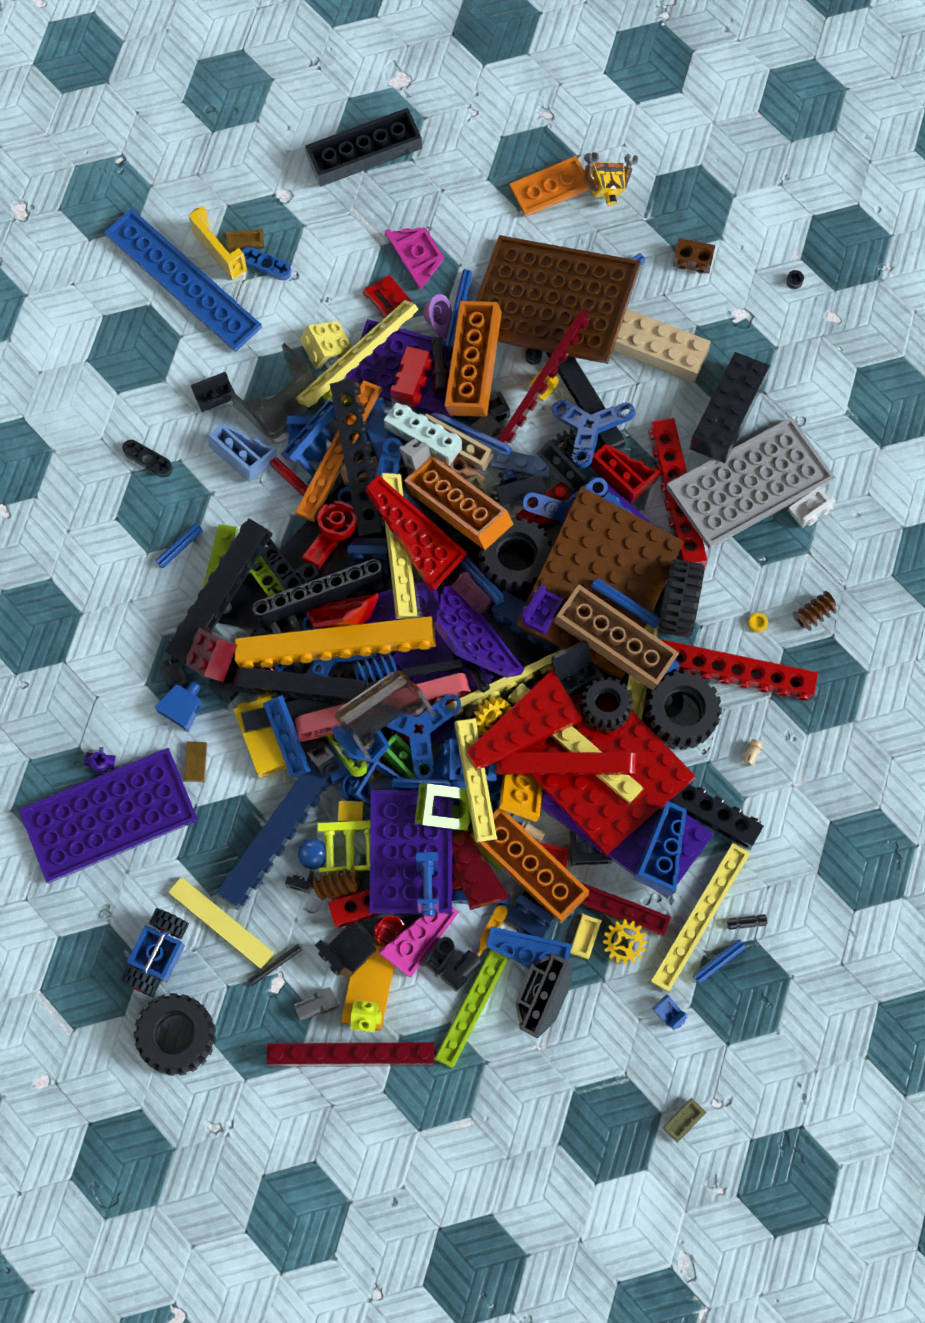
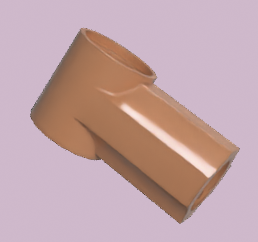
M456 456L450 464V468L464 479L478 474L483 483L486 480L469 466L465 458L461 456ZM460 465L463 469L456 470L454 469V466Z

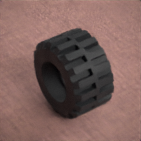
M601 677L598 682L593 680L591 686L588 684L583 692L580 706L581 715L584 716L583 720L585 723L590 722L589 727L593 729L595 726L599 732H601V729H605V733L610 732V729L616 731L619 726L622 728L625 725V721L629 719L633 703L630 690L626 691L627 685L624 683L621 685L618 679L612 681V677H608L607 680ZM602 697H608L616 702L618 708L613 712H603L597 708L595 701Z

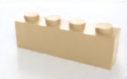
M427 413L425 414L428 421L440 424L447 432L455 433L460 437L462 449L457 456L465 458L468 464L485 472L494 457L492 449Z

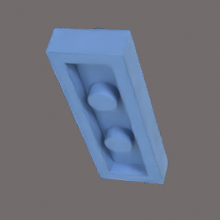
M494 451L491 463L492 469L502 471L514 469L516 474L526 476L539 474L545 480H547L550 467L540 457L512 451L506 456Z

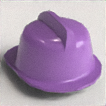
M437 294L430 301L425 302L423 315L427 323L433 326L435 333L439 337L447 339L452 310L448 298L445 295Z

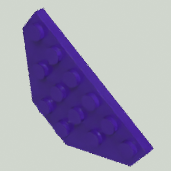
M460 585L445 586L440 594L433 626L453 653L506 678L521 675L525 669Z

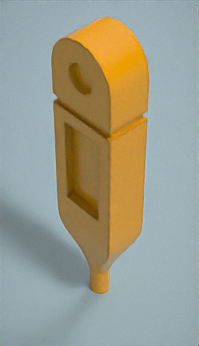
M499 905L493 912L480 937L477 956L480 957L482 951L488 948L486 946L491 926L501 928L508 914L505 906Z

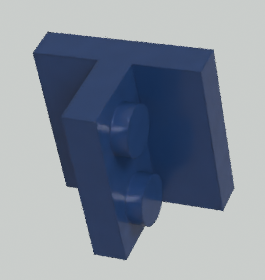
M351 537V545H348L349 567L376 559L382 564L386 577H389L387 538Z
M526 891L519 895L515 906L506 917L508 921L529 935L542 938L555 921L554 916L549 914Z

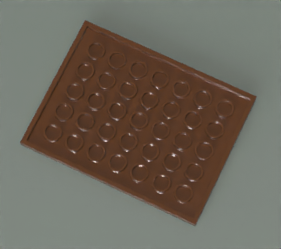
M499 235L476 301L498 302L502 312L498 335L499 343L549 353L554 352L582 309L589 314L590 322L585 330L582 329L578 335L580 336L579 340L574 346L571 345L568 350V356L608 364L642 264L639 260Z
M581 486L524 607L530 604L532 594L541 585L546 586L548 592L563 598L566 603L579 584L645 629L647 623L592 589L591 584L594 579L599 578L652 613L668 578L671 561L677 558L684 541ZM521 614L515 624L562 650H566L581 642L554 622L545 635L525 626ZM589 647L592 662L598 669L619 680L623 678L625 671Z

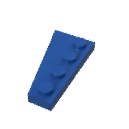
M491 926L486 947L530 968L534 962L547 957L551 953H555L568 960L571 944Z

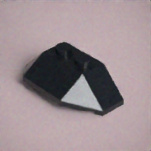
M551 953L531 965L516 1000L520 1030L535 1038H539L556 1021L572 984L570 961L555 953Z

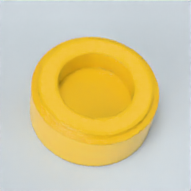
M754 613L749 617L748 627L752 632L762 633L766 630L768 619L764 614Z

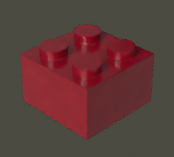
M199 628L194 636L190 652L186 656L185 665L205 677L223 682L237 644L216 632Z

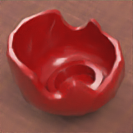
M394 915L382 917L374 926V939L380 946L385 947L403 931L404 922Z

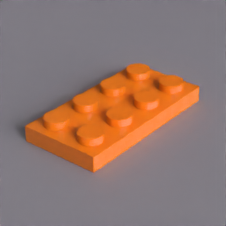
M577 156L512 182L509 186L525 217L591 190L584 181L585 171Z

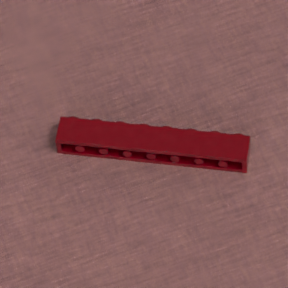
M434 1042L267 1043L266 1065L268 1067L434 1066Z

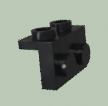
M226 372L191 385L201 412L211 410L214 407L237 399Z

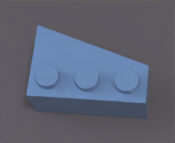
M223 423L209 434V447L249 483L270 465L271 460L277 457L276 447L267 446L261 443V440L245 436L243 432Z

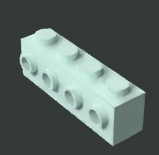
M396 402L384 419L385 429L407 442L417 439L418 443L414 445L416 447L425 442L428 444L431 456L433 455L448 466H450L462 449V440L457 434L449 433L440 424L428 421L424 415L416 414L407 405H401Z

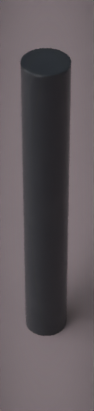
M296 944L249 978L248 982L251 986L301 952L302 949L299 944Z

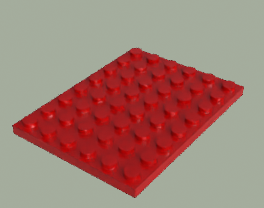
M585 690L570 697L580 715L581 700ZM602 697L595 701L597 708L603 712H613L618 708L616 702L608 697ZM632 710L628 721H625V725L622 728L619 726L616 731L610 729V732L605 733V729H601V732H599L597 727L594 726L592 729L589 727L590 722L585 723L583 719L582 722L572 726L601 752L636 753V774L629 776L640 784L643 790L630 804L596 775H530L606 856L696 777ZM550 736L518 752L568 751Z

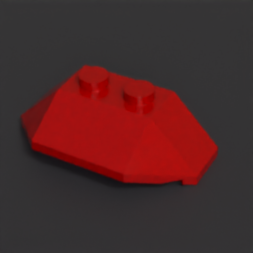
M376 593L330 602L312 608L306 613L313 627L318 629L360 625L371 618L379 596Z

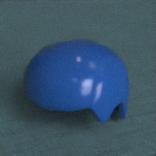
M348 774L341 781L340 794L346 801L360 802L350 795L352 784L356 779H360V777ZM368 781L360 792L366 797L369 796L370 791Z
M315 838L305 840L298 849L299 862L308 869L321 868L326 863L325 843Z

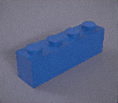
M383 397L377 398L366 420L369 430L367 435L378 464L384 442L389 438H398L397 435L384 427V419L388 412H384L383 408H386ZM392 442L388 446L390 453H395L398 449L396 442Z

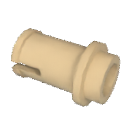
M752 739L748 743L749 747L742 761L754 766L759 752L763 750V743Z
M524 821L522 827L537 842H541L545 832L530 825L531 822L527 823Z

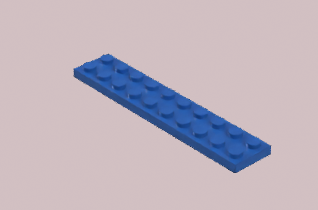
M132 208L105 231V235L235 353L262 328L260 322Z

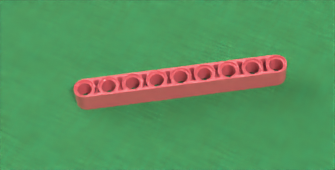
M457 673L366 698L364 705L341 704L298 716L294 720L298 738L300 741H309L327 736L326 733L334 734L332 728L335 725L350 729L356 728L366 716L372 717L373 707L380 703L410 714L429 709L448 694H454L460 699L471 694L467 675ZM450 698L446 701L445 704L454 702L456 700ZM379 708L376 711L377 718L385 719L387 710Z

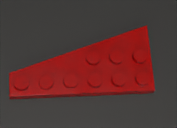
M378 475L367 486L365 491L433 593L467 555V552Z
M553 669L466 751V756L475 771L582 722L583 718Z

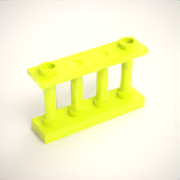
M370 820L317 823L318 832L323 833V836H325L326 868H319L321 874L327 877L328 872H331L333 877H335L336 870H339L340 873H343V868H346L348 872L351 871V866H354L353 835L357 831H363L366 837L367 865L354 867L356 872L370 871ZM338 832H343V835H345V867H334L333 836Z

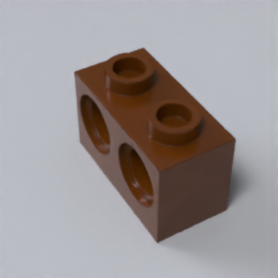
M679 238L673 266L681 270L689 269L700 274H709L715 245ZM681 254H686L688 257H683Z

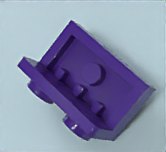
M541 585L532 594L530 604L526 605L522 610L523 624L545 635L564 605V599L548 592L546 586Z

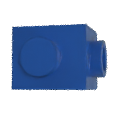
M667 994L652 1007L663 1023L673 1030L680 1028L688 1018V1015Z

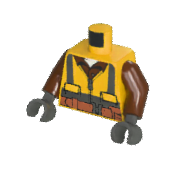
M586 153L584 160L588 164L585 166L584 181L592 190L593 196L605 198L607 206L616 205V198L626 190L633 170L631 166L638 162L637 155L633 156L632 161H630L631 154L625 155L624 161L626 166H624V163L597 162L599 159L598 153Z

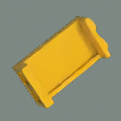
M201 206L194 209L188 215L193 234L233 281L247 271L243 252L238 248L229 254L209 230L210 223L206 208Z
M266 695L257 697L251 703H241L237 705V708L233 709L259 779L287 769L272 727L245 733L241 713L264 708L263 703L272 699L271 696Z

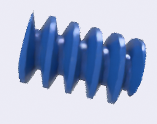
M390 653L387 654L386 660L382 655H379L378 662L374 657H371L370 664L367 659H364L363 665L356 661L354 667L357 680H363L367 683L369 678L375 683L377 676L383 681L384 674L391 679L392 672L398 677L395 662Z

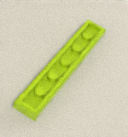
M492 949L489 951L434 1058L436 1061L452 1069L454 1068L509 960L508 957Z

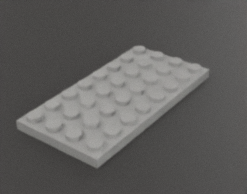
M790 417L733 448L726 463L712 459L667 483L666 488L708 549L805 497L818 487L821 488L835 479V476L794 419Z

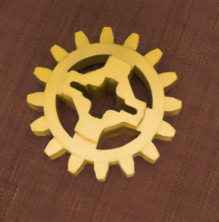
M491 697L490 702L485 699L483 706L479 704L480 710L474 711L476 718H473L476 719L478 735L482 737L512 708L510 707L511 704L501 697L497 699Z
M624 919L623 924L616 921V927L614 928L610 925L609 929L611 932H605L604 934L608 937L607 940H603L604 944H608V947L604 950L605 952L611 951L610 959L614 956L617 957L616 963L623 959L624 965H627L628 959L635 963L636 956L640 959L642 958L640 951L646 952L647 950L643 947V944L648 943V940H643L646 932L641 933L640 929L642 926L640 925L636 928L634 926L635 921H632L631 924H627V919ZM624 928L633 930L635 934L626 933ZM617 931L619 937L616 942L612 943L613 934ZM624 936L626 939L635 938L629 942V947L625 945L617 946ZM639 941V947L636 950V952H634L632 948L634 942ZM621 949L625 951L627 956L620 955L615 950Z

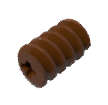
M824 591L823 595L819 594L817 599H812L810 603H806L804 608L800 607L798 612H793V617L802 628L811 631L810 624L817 627V619L823 623V615L830 618L829 611L833 614L837 613L835 608L836 602L828 591Z
M351 866L350 873H348L346 868H343V875L340 874L339 870H336L335 877H333L331 872H328L327 879L324 874H320L319 881L314 876L313 887L318 898L325 900L327 897L333 898L334 895L341 896L342 893L346 895L350 891L355 893L358 889V876L355 867Z

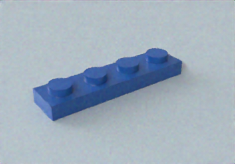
M283 695L264 702V708L291 778L311 771Z

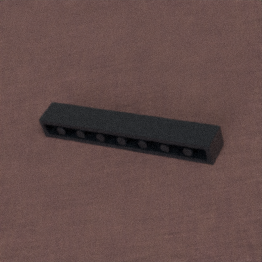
M250 518L241 525L237 537L230 542L228 551L220 558L216 570L210 574L208 583L198 593L196 602L189 607L184 621L179 623L177 632L167 642L166 653L185 664L186 656L190 652L198 629L203 628L209 631L214 629L272 537V532Z

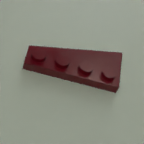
M460 830L453 832L452 855L469 910L509 899V895L468 831Z

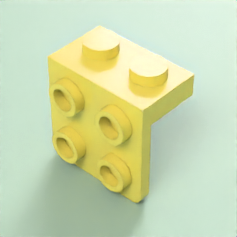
M338 321L308 325L299 338L315 369H321L329 357L344 355L352 348Z

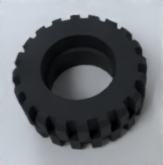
M514 517L511 518L513 525L486 550L479 546L478 567L501 592L506 590L514 596L516 593L525 596L527 591L530 590L531 592L550 552L552 541L550 537H546L547 532L543 528L538 529L537 523H527L528 519L522 518V521H517V518ZM521 544L533 553L534 563L525 570L514 571L504 567L499 562L497 554L505 545Z
M679 559L671 561L658 627L661 633L686 638L692 636L705 567L701 563Z
M678 670L672 671L670 675L666 673L654 690H649L644 701L642 716L646 718L645 724L664 744H669L671 749L679 747L680 750H686L688 747L694 748L700 743L705 742L719 724V716L722 714V708L719 707L721 699L720 696L716 697L715 695L717 692L715 686L710 687L708 685L710 681L707 678L702 680L699 678L701 674L695 672L691 675L689 670H683L682 673H679ZM682 694L688 696L696 703L699 709V719L694 725L681 726L668 718L664 709V703L670 695Z
M170 993V996L161 995L158 997V1000L150 1001L148 1003L149 1006L146 1009H142L139 1013L141 1017L135 1023V1046L140 1053V1057L151 1068L170 1076L175 1074L181 1076L186 1075V1072L189 1071L194 1072L200 1064L203 1065L207 1061L206 1058L212 1054V1046L216 1042V1028L210 1013L199 1001L185 994L177 995V993ZM180 1015L192 1023L194 1039L191 1045L183 1052L169 1054L164 1052L157 1044V1029L168 1017Z

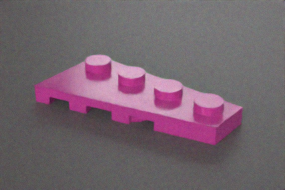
M452 906V914L420 916L378 953L411 978L459 911Z

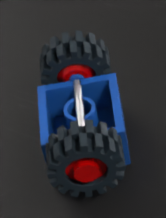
M159 908L155 909L149 924L160 930V932L146 925L144 926L127 961L130 966L126 967L120 979V982L151 997H154L161 983L159 980L168 982L184 950L185 945L183 942L173 937L182 939L189 926L187 921Z

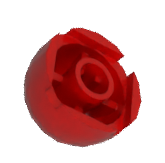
M335 501L334 504H326L318 513L319 529L328 539L343 541L354 533L357 517L353 507L346 502Z

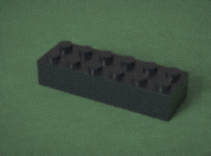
M407 107L305 145L307 159L318 184L322 187L421 150L422 137Z
M734 352L692 435L689 450L726 463L767 380L770 369L769 364Z

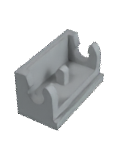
M413 439L405 446L399 448L407 474L409 475L431 457L428 444L425 442L419 444L418 447H413L418 443L417 439Z

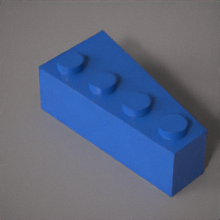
M667 801L660 811L633 880L671 897L677 890L676 883L677 875L679 874V859L682 850L681 844L687 809Z

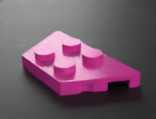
M425 227L416 229L404 228L402 231L385 230V235L419 290H422L444 260L441 251Z

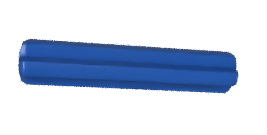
M197 523L192 525L156 559L157 565L161 568L166 567L203 532L201 526Z
M394 778L392 780L393 789L419 790L420 783L451 787L449 780Z
M740 939L736 940L695 972L693 977L696 982H703L744 950V943Z

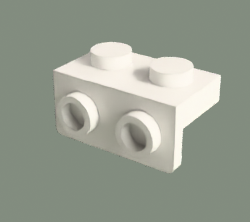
M818 487L790 506L788 511L802 528L807 524L811 526L818 520L817 517L821 514L827 515L833 510L835 499L833 497L829 499L824 491Z

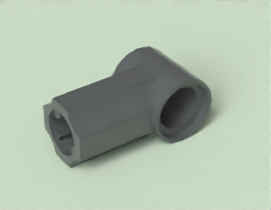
M328 987L316 992L314 996L294 1004V1007L302 1022L317 1014L328 1013L338 1008V1004L331 988Z

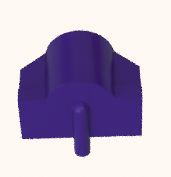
M99 747L97 752H86L84 766L91 767L96 773H103L107 769H114L116 756L106 755L104 748Z

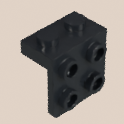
M585 640L557 653L551 658L554 673L569 697L585 690L588 684L591 686L593 680L598 682L599 678L603 677L592 662L589 645Z
M349 923L329 944L321 939L315 944L319 950L318 955L325 962L328 961L331 964L330 969L337 976L342 975L348 979L376 952V947L355 923Z

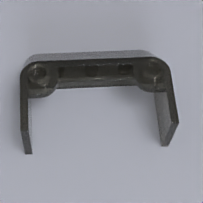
M285 343L282 345L284 358L289 362V373L294 379L268 403L261 397H253L245 403L233 391L230 393L233 406L271 439L278 438L288 429L287 416L303 415L309 409L300 404L296 397L317 379L307 363Z
M395 671L338 709L335 713V718L357 750L368 761L371 758L366 750L373 746L375 741L373 734L404 713L409 716H417L424 709L431 716H434L435 713L421 689L402 671Z

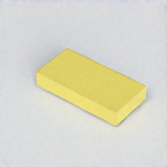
M582 914L570 954L589 960L602 920Z

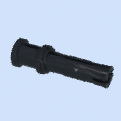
M435 337V340L434 338L431 339L434 370L431 373L434 379L433 392L435 394L447 393V377L449 375L445 369L443 338Z

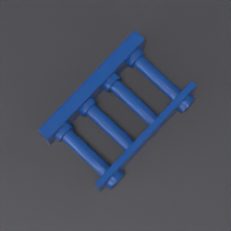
M332 398L328 399L281 453L285 460L292 462L297 460L310 474L311 478L307 482L308 485H310L316 470L305 459L303 452L309 446L323 460L326 453L315 442V438L322 432L332 442L335 436L327 427L332 418L336 420ZM358 435V437H357V439H356V441H355L354 444H356V443L359 442V440H360V436H359V435Z
M437 852L416 853L417 872H421V875H423L424 899L417 900L418 913H422V916L426 917L435 916V913H439V899H432V875L435 871H438Z

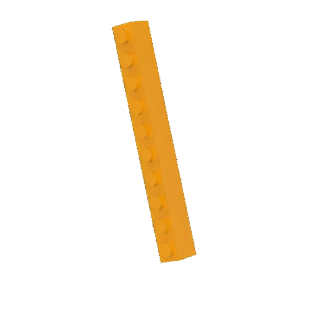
M430 616L235 639V644H237L235 661L239 667L244 668L271 667L276 664L290 665L294 662L309 663L312 660L328 661L338 657L346 659L356 655L388 654L392 651L408 652L411 649L418 648L426 650L430 647H436L434 621Z

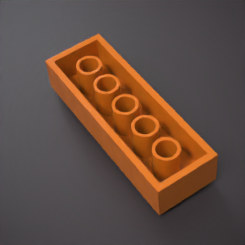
M460 301L445 407L449 415L487 417L502 314L498 302Z
M433 455L404 480L414 497L484 550L513 525L505 508Z
M498 808L493 813L497 839L477 842L476 844L561 924L589 895V890L505 810ZM473 833V834H472V839H473V841L475 842V836H474V833Z

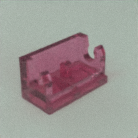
M463 572L451 587L477 614L488 611L489 605L494 601L470 578L472 576L470 572Z

